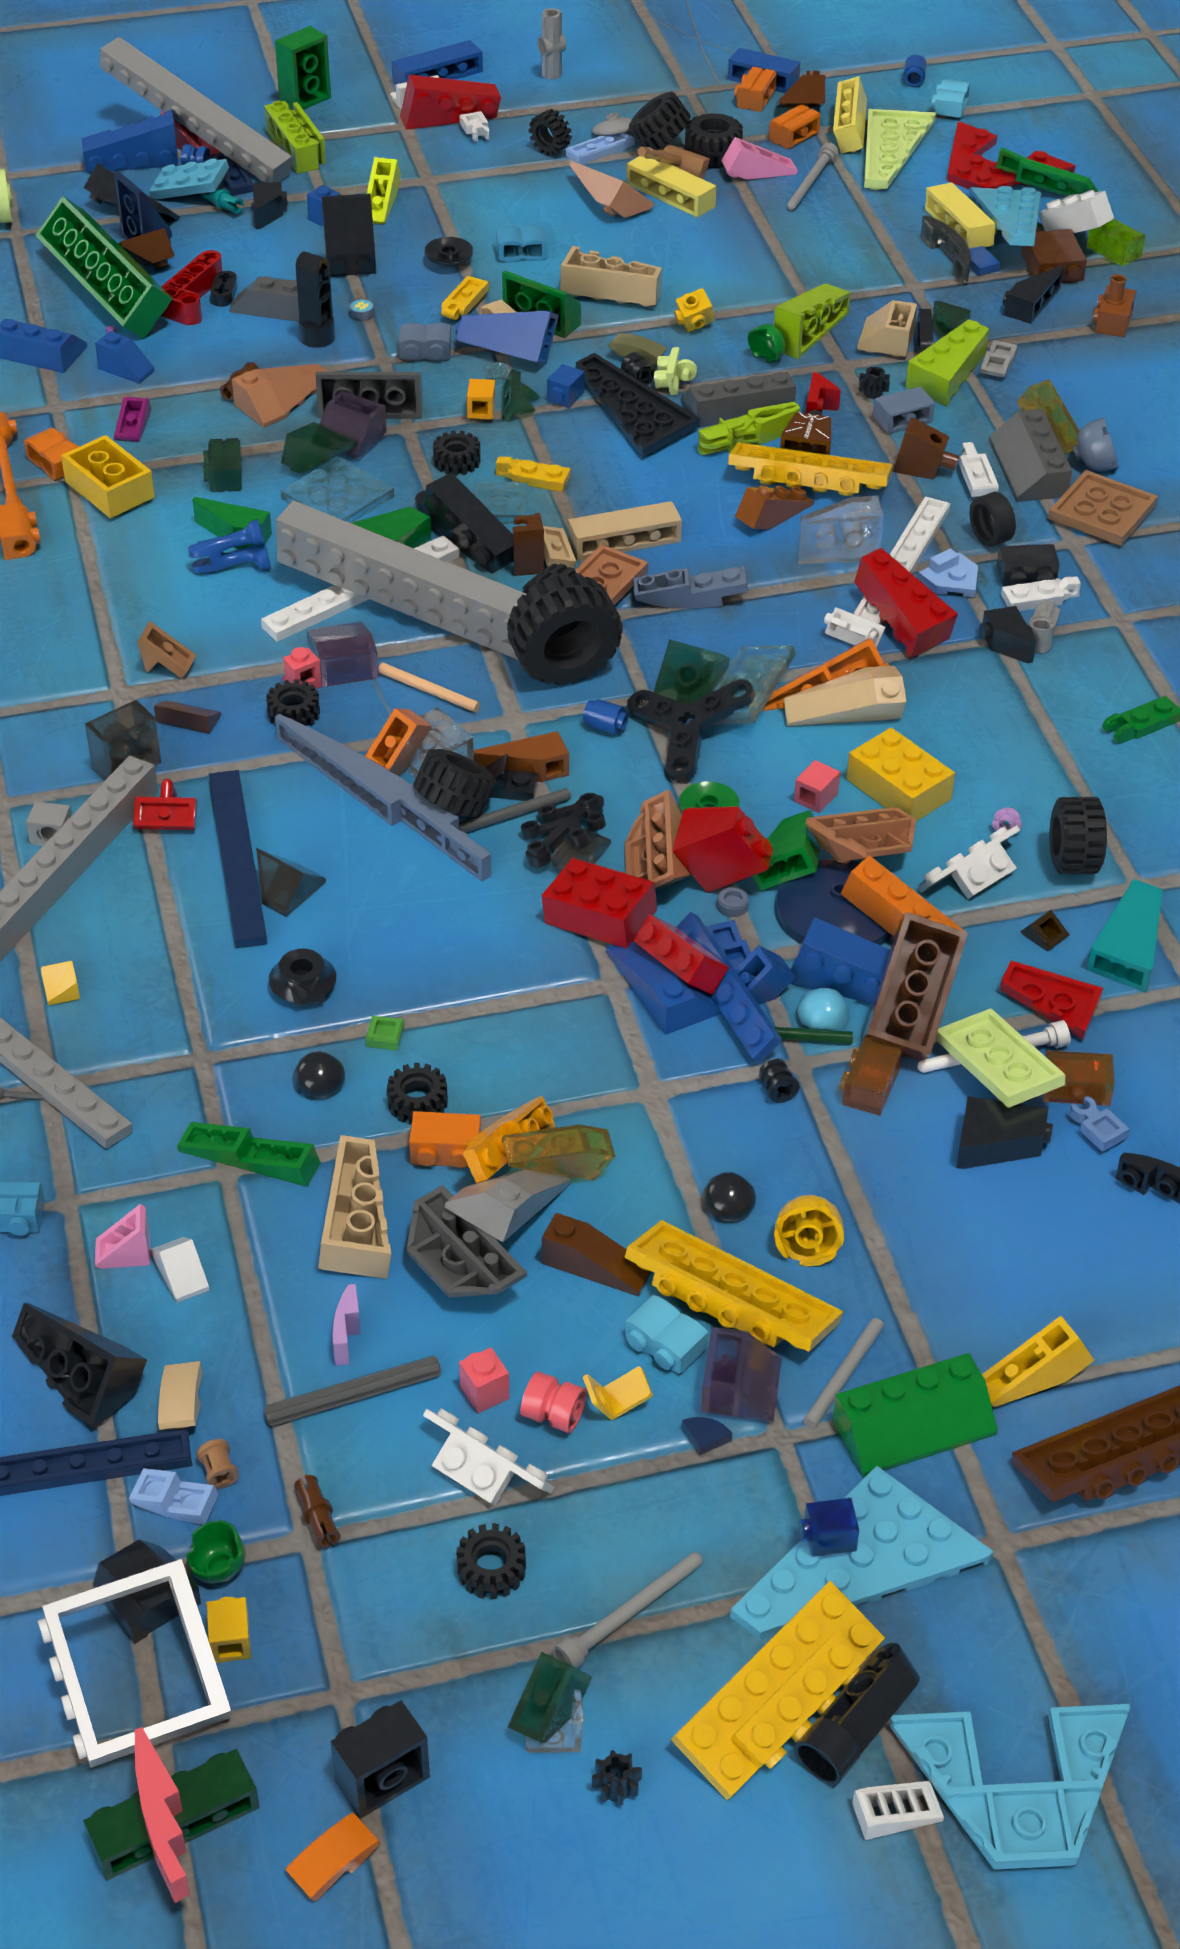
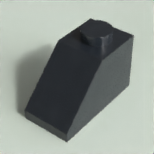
M281 182L253 183L255 228L261 229L284 215L283 206H288L287 191H282Z
M1011 606L984 611L983 623L979 625V633L982 640H985L990 650L1025 663H1033L1036 639L1018 608Z

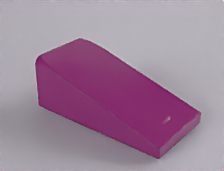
M123 397L113 437L114 440L140 442L152 408L149 398Z

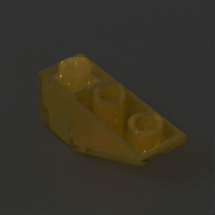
M581 1124L504 1135L501 1138L508 1166L588 1180H595L616 1157L608 1129Z

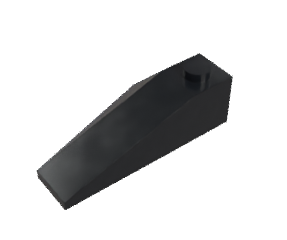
M97 163L83 188L91 193L89 198L100 205L104 201L111 206L118 207L114 173ZM146 195L161 217L179 220V215Z
M23 1303L12 1337L32 1364L39 1365L46 1374L47 1379L45 1381L50 1388L57 1389L64 1398L62 1404L68 1412L91 1426H98L136 1393L147 1362L146 1358L127 1347L30 1303Z

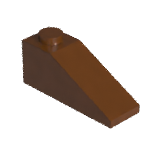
M555 1213L542 1236V1264L639 1297L652 1271L644 1270L636 1263L626 1259L627 1249L589 1223Z

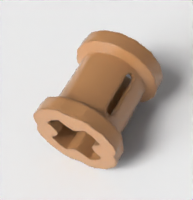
M214 1439L204 1443L199 1447L196 1454L199 1462L204 1464L207 1471V1484L214 1485L217 1490L231 1486L239 1478L237 1466L231 1463L228 1455L230 1453L229 1444L224 1439Z

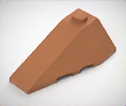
M573 161L569 164L596 202L604 207L602 211L612 217H615L617 214L626 218L653 208L654 203L624 181Z

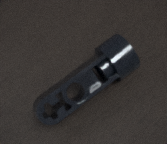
M303 251L299 254L295 265L300 340L308 347L322 348L332 344L335 340L330 264L326 258Z
M888 1643L877 1649L820 1718L813 1722L795 1744L794 1751L800 1763L820 1781L830 1785L839 1784L858 1761L862 1752L918 1685L920 1676L898 1643Z

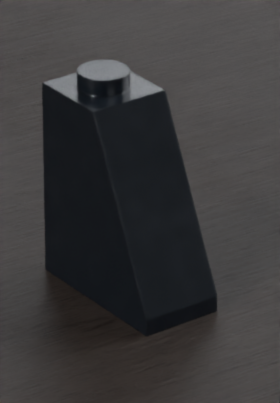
M968 1096L956 1168L967 1169L1041 1156L1043 1143L1050 1144L1053 1124L1047 1123L1048 1109L1020 1104L1008 1108L1002 1101Z

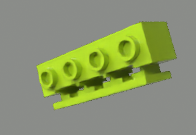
M274 101L272 104L264 105L266 131L279 148L292 156L291 166L297 174L319 169L318 160L321 164H326L325 139L298 102L293 103L294 110L291 111L286 101Z

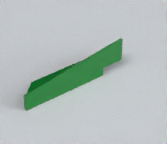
M1002 147L1000 149L996 168L1017 174L1015 181L1066 197L1083 194L1090 190L1099 192L1089 177L1027 159Z

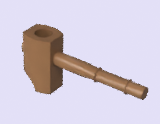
M673 145L666 146L664 151L654 150L651 147H640L638 149L639 156L646 159H654L658 162L669 163L703 180L710 158Z

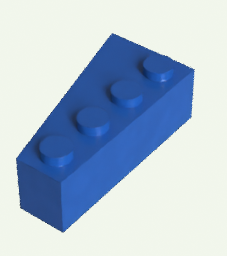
M172 110L166 111L164 115L155 118L154 116L144 118V121L133 125L131 123L122 125V128L114 131L109 129L81 138L86 173H92L97 163L109 171L157 168L171 164L179 166Z
M814 917L790 968L796 976L790 984L813 990L829 988L838 991L842 997L873 1004L890 949Z

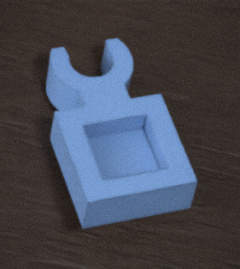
M1084 1097L1082 1105L1084 1109H1080L1074 1103L1071 1104L1070 1117L1074 1121L1082 1123L1080 1131L1102 1152L1128 1138L1130 1129L1108 1108L1099 1112L1096 1109V1102L1091 1097Z

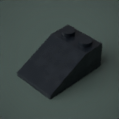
M371 194L323 196L322 211L325 255L330 264V277L376 274Z

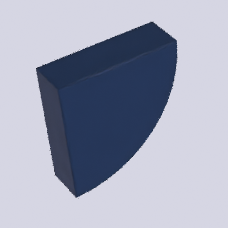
M691 1417L682 1420V1429L699 1455L732 1441V1432L717 1420L707 1417Z

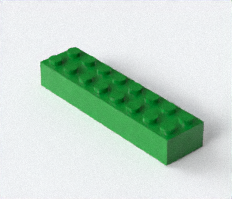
M64 196L61 197L35 235L123 327L143 339L152 330L156 321L173 299L83 208Z

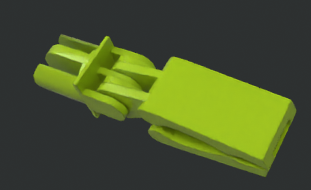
M795 402L751 409L746 415L726 421L719 418V424L699 429L698 452L701 455H707L727 449L730 453L737 442L762 445L781 437L783 430L794 413L800 412V407Z

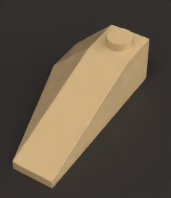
M895 666L865 667L785 697L783 700L787 726L902 719L907 703L903 676Z

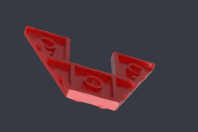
M958 121L947 175L948 182L969 190L970 187L998 189L1001 186L1012 187L1017 184L1029 186L1015 181L1017 174L996 168L997 162L987 160L981 156L996 144L997 135L989 133L986 129H979ZM1036 150L1027 157V159L1075 173L1076 165L1050 156L1044 151Z

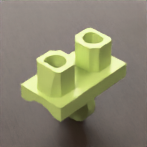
M679 347L672 348L670 356H658V371L654 372L656 389L669 388L670 395H678L681 380L690 381L697 374V366L693 361L687 359L678 360Z

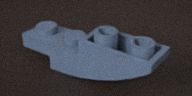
M745 566L731 567L690 576L688 568L673 569L668 572L648 574L634 578L636 600L668 608H710L723 606L722 597L748 592Z

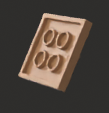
M1085 470L1049 510L1048 519L1122 546L1157 505L1158 496Z

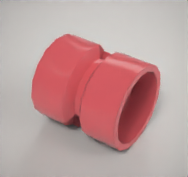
M537 1371L533 1374L525 1389L520 1414L522 1417L539 1423L547 1419L550 1421V1427L570 1434L576 1428L583 1413L587 1390L584 1387L567 1381L559 1385L556 1377Z

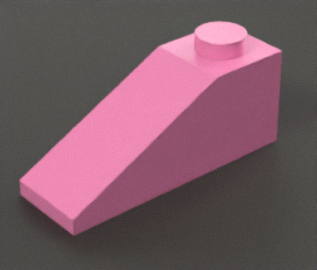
M736 137L721 160L726 168V173L733 178H738L739 176L749 180L796 175L798 172L790 158Z

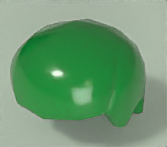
M763 324L748 332V345L756 358L766 357V362L768 363L776 361L783 356L786 342L782 332L772 324Z
M224 1520L210 1521L192 1533L193 1545L191 1551L186 1553L191 1572L198 1580L210 1584L226 1582L240 1570L245 1561L246 1549L233 1524Z

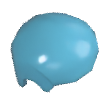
M818 988L807 992L802 996L797 1009L801 1023L810 1029L841 1031L848 1024L849 1011L842 995L833 989Z

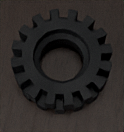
M547 109L533 117L529 123L531 128L528 130L529 133H532V136H530L531 141H535L534 147L539 146L538 151L540 153L544 152L546 156L549 154L553 156L570 145L569 141L572 140V136L569 135L572 132L571 128H567L569 122L568 120L564 122L565 116L563 114L559 116V111Z
M456 430L451 431V434L443 433V437L437 436L433 442L435 468L438 467L440 472L445 470V474L454 472L455 476H458L459 472H462L463 475H466L467 471L474 472L475 468L478 469L479 463H481V449L478 437H473V434L470 432L465 435V431L461 430L460 433H456Z
M294 679V683L285 680L284 685H281L279 682L275 684V688L271 687L269 689V693L266 695L267 712L270 723H274L275 727V716L279 714L305 726L307 724L313 726L315 720L318 721L320 714L318 690H315L314 685L309 686L306 681L299 684V680Z
M414 1063V1068H410L408 1064L403 1065V1072L396 1069L394 1076L390 1075L387 1084L388 1107L391 1110V1114L394 1117L399 1115V1121L403 1123L406 1119H409V1125H412L413 1111L444 1113V1108H447L448 1105L445 1075H440V1070L436 1067L431 1071V1065L426 1063L424 1068H420V1063ZM415 1090L429 1093L423 1097H410L406 1095Z
M492 1523V1530H487L486 1524L479 1525V1533H476L473 1528L467 1531L468 1539L463 1536L460 1540V1547H457L456 1551L457 1575H459L461 1585L466 1584V1591L470 1594L477 1589L478 1598L484 1599L485 1592L490 1593V1600L497 1599V1592L500 1591L503 1597L510 1595V1587L516 1591L520 1587V1580L523 1581L525 1578L526 1570L524 1542L521 1543L518 1533L516 1532L511 1536V1528L507 1526L504 1527L503 1531H499V1524ZM496 1553L505 1557L506 1563L500 1568L490 1570L478 1566L477 1559L484 1554Z

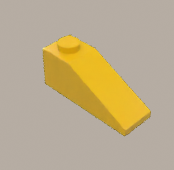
M1059 1316L982 1375L986 1381L991 1404L993 1407H997L1065 1383L1095 1360L1064 1318Z

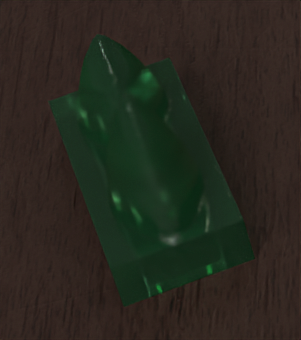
M511 369L502 387L501 418L508 421L512 420L515 413L529 414L535 412L534 407L527 400L540 398L532 388L521 382L520 371Z

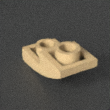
M200 1361L165 1365L159 1395V1430H180L196 1426L201 1407L198 1391L203 1376Z

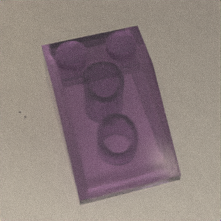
M362 621L307 629L311 650L320 660L322 687L379 678L376 646L371 632Z

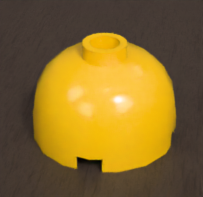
M801 1195L788 1201L779 1211L774 1226L776 1247L786 1259L789 1260V1257H791L793 1260H801L799 1265L820 1266L831 1261L837 1255V1251L844 1242V1225L840 1212L831 1202L816 1195Z

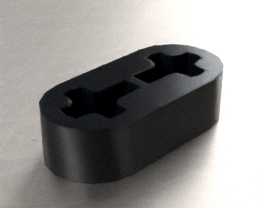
M221 271L215 275L210 289L213 305L225 307L234 301L238 288L237 275L234 272Z

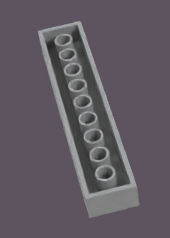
M294 500L276 519L277 562L518 659L507 636V622L510 619L509 615L513 606H517V600L522 594L526 595V593Z

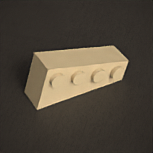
M577 246L571 247L561 264L560 290L570 294L572 297L587 296L594 300L609 299L621 304L632 302L639 303V305L644 307H650L652 305L656 306L661 296V267L637 261L626 264L621 257L612 256L606 259L600 257V252L591 250L589 254L580 252V247Z

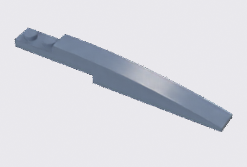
M281 714L275 716L277 739L388 824L394 826L400 821L404 822L483 882L491 877V854L485 847L478 845L465 832L459 830V817L454 813L429 802L419 794L413 785L349 747Z

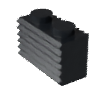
M1054 544L999 546L997 568L1004 587L1058 578L1060 564Z

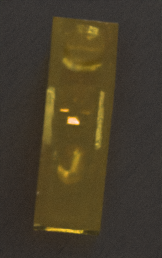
M1048 379L1029 386L1017 401L1021 411L1043 409L1064 454L1073 452V446L1078 445L1077 435L1079 429L1052 382Z

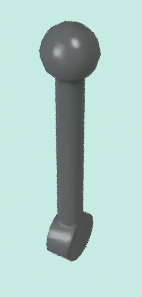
M0 1087V1099L11 1097L47 1101L39 1093L7 1091Z

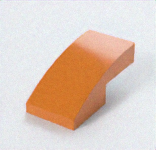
M352 1812L312 1842L285 1870L310 1899L317 1902L345 1871L353 1873L381 1844V1841Z

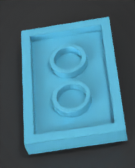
M209 159L201 163L188 162L180 166L167 165L162 169L148 192L154 200L214 192L229 169V165L226 159Z

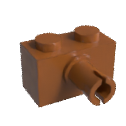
M1121 274L1112 275L1110 286L1107 285L1104 295L1099 294L1092 322L1097 323L1095 333L1125 338L1133 312L1136 290L1125 288L1127 278Z

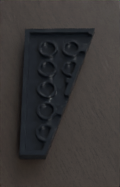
M592 353L576 362V369L585 371V384L642 457L653 453L700 427L699 417L598 354Z

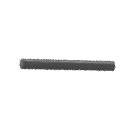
M565 788L483 814L480 817L459 822V830L467 833L538 810L545 805H554L570 800V792Z

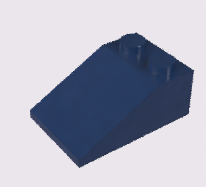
M115 171L114 177L122 237L127 240L165 228L170 241L172 237L170 227L144 192L122 173Z

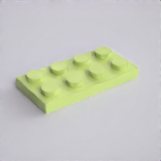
M991 1008L938 1028L936 1041L1008 1108L1065 1085V1074Z

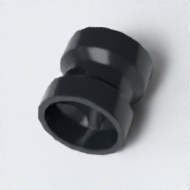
M638 352L629 353L621 363L623 371L646 385L654 379L655 367Z

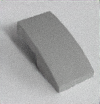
M993 340L990 350L986 352L980 373L1005 378L1017 354L1018 345Z

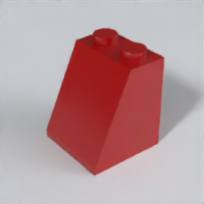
M739 806L706 807L683 810L672 852L708 893L768 870L773 848L769 840L762 836L752 819L747 817Z

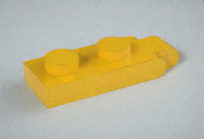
M467 276L443 301L441 316L457 320L460 315H467L489 291V281Z

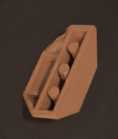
M668 789L642 803L640 807L641 813L634 821L625 841L626 874L653 881L655 889L667 887L691 875L672 852L682 814L672 792Z
M898 807L809 817L806 820V825L820 847L831 854L834 860L841 863H849L850 860L865 859L869 855L873 858L911 852L917 819Z

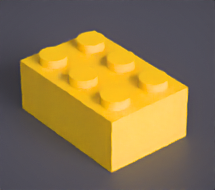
M107 435L61 455L65 482L109 518L118 516L133 507L155 498L152 471Z
M892 727L849 752L846 779L885 808L898 807L918 821L952 799L955 772Z

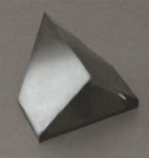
M256 848L262 904L275 912L288 917L326 883V878L300 864Z

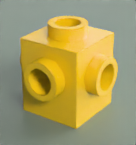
M703 288L675 299L677 310L674 311L675 317L679 325L684 324L687 332L700 329L715 321L713 306Z

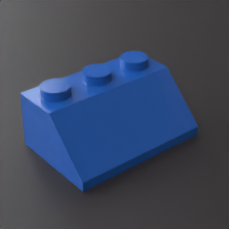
M4 319L0 323V359L65 373L88 347L87 342L60 330L39 327L35 324H26L13 319Z

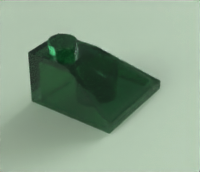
M312 422L286 434L281 463L289 466L294 472L305 473L356 447L358 441Z
M669 639L654 692L689 705L723 687L731 659L721 653Z

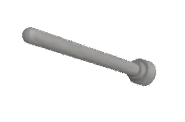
M824 143L818 151V161L787 204L789 210L796 209L825 165L833 163L838 156V148L833 143Z
M696 1552L691 1553L579 1638L577 1636L572 1638L565 1637L552 1648L553 1655L558 1664L568 1673L575 1671L585 1663V1657L588 1656L589 1649L700 1567L703 1562L702 1556Z

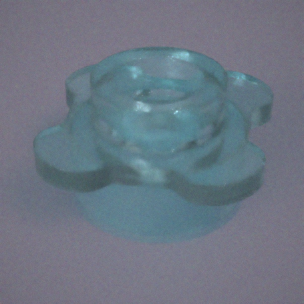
M501 362L486 365V379L495 380V385L505 384L511 378V373L508 372L510 366Z

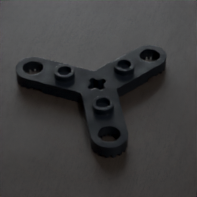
M738 679L689 705L649 690H640L629 697L627 706L632 716L636 717V719L645 720L648 724L671 732L666 769L673 781L685 782L686 779L689 781L690 777L693 778L694 774L697 773L703 730L733 715L734 711L740 708L743 709L744 706L748 707L749 703L752 704L753 699H755V692L748 680ZM738 690L739 692H741V690L746 691V693L740 697H733L735 693H738ZM643 700H644L645 702H647V701L649 702V703H648L646 706H644V707H641V708H638V707H637V706L640 704V701H641V703H643ZM680 763L688 764V766L685 769L680 771L676 770V768H678V764L679 766L681 765Z

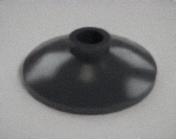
M457 237L437 238L425 246L426 258L439 265L454 266L469 260L473 255L472 245L468 241Z

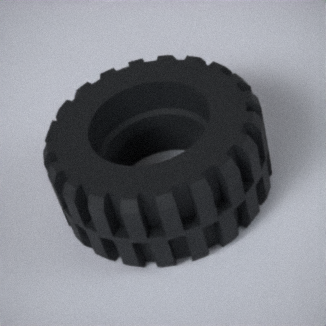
M559 574L554 579H551V577L543 579V583L538 586L534 584L528 589L529 592L526 595L522 594L517 600L518 605L513 606L509 615L507 636L521 666L530 677L547 684L553 682L555 685H565V682L573 684L580 682L579 679L583 677L589 678L594 675V671L597 669L601 670L607 665L606 661L612 659L617 651L615 647L620 645L623 624L607 591L595 579L587 576L584 578L580 574H572V576ZM581 621L569 633L560 637L549 638L561 626Z

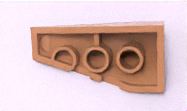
M318 364L254 369L244 372L242 375L232 379L234 405L260 426L266 428L287 418L290 415V410L294 406L300 407L304 404V398L309 394H316V372L328 371Z

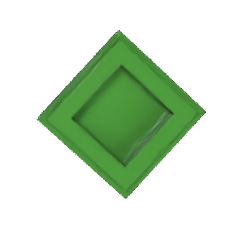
M372 1015L366 1036V1047L398 1051L405 1028L404 1019Z

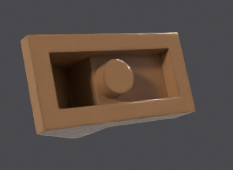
M151 621L147 623L137 641L147 673L159 662L182 679L196 657L195 653Z

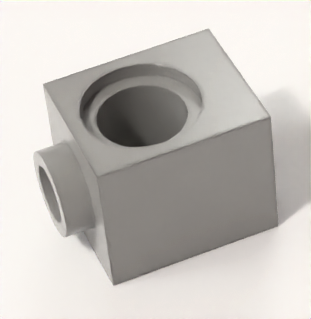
M34 802L26 821L30 844L44 846L72 816L70 805Z

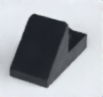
M504 754L486 767L497 782L490 798L519 801L535 798L538 773L509 770L508 754Z

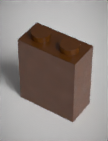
M1071 229L1036 232L1034 246H1022L1021 255L1032 277L1060 266L1064 268L1062 283L1084 281L1087 259Z

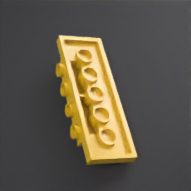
M737 442L730 452L728 465H735L737 470L748 471L754 468L753 479H759L762 484L774 485L776 482L786 483V486L789 488L808 486L817 492H827L828 489L837 490L840 495L853 496L854 493H859L862 483L871 489H881L882 486L886 487L893 470V464L740 442Z
M663 1220L659 1221L628 1245L626 1250V1259L636 1263L644 1270L655 1273L652 1285L657 1287L662 1295L676 1297L686 1302L689 1308L695 1312L708 1313L717 1318L720 1324L726 1328L739 1329L745 1332L755 1343L775 1347L784 1339L790 1342L792 1346L810 1352L841 1322L844 1311Z
M830 1580L670 1740L717 1791L728 1800L760 1767L765 1764L771 1769L787 1753L782 1745L790 1737L797 1742L812 1725L808 1718L815 1711L820 1715L825 1712L836 1698L833 1693L841 1684L845 1687L860 1670L859 1666L885 1637Z

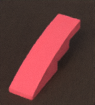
M143 1727L134 1730L135 1771L142 1813L157 1866L176 1903L190 1895L187 1876L177 1859L179 1856L187 1853L183 1832L173 1817L183 1811L180 1794Z

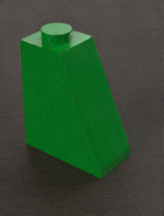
M411 506L351 523L413 549L431 540L430 516Z
M811 809L783 819L767 838L773 848L769 868L766 871L753 875L760 891L817 872L821 847L806 825L807 818L814 817Z

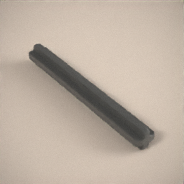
M432 1355L268 1404L264 1407L265 1418L269 1426H275L431 1379L440 1375V1364L436 1356Z

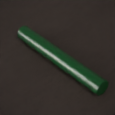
M774 1027L782 1040L852 1044L853 1031Z

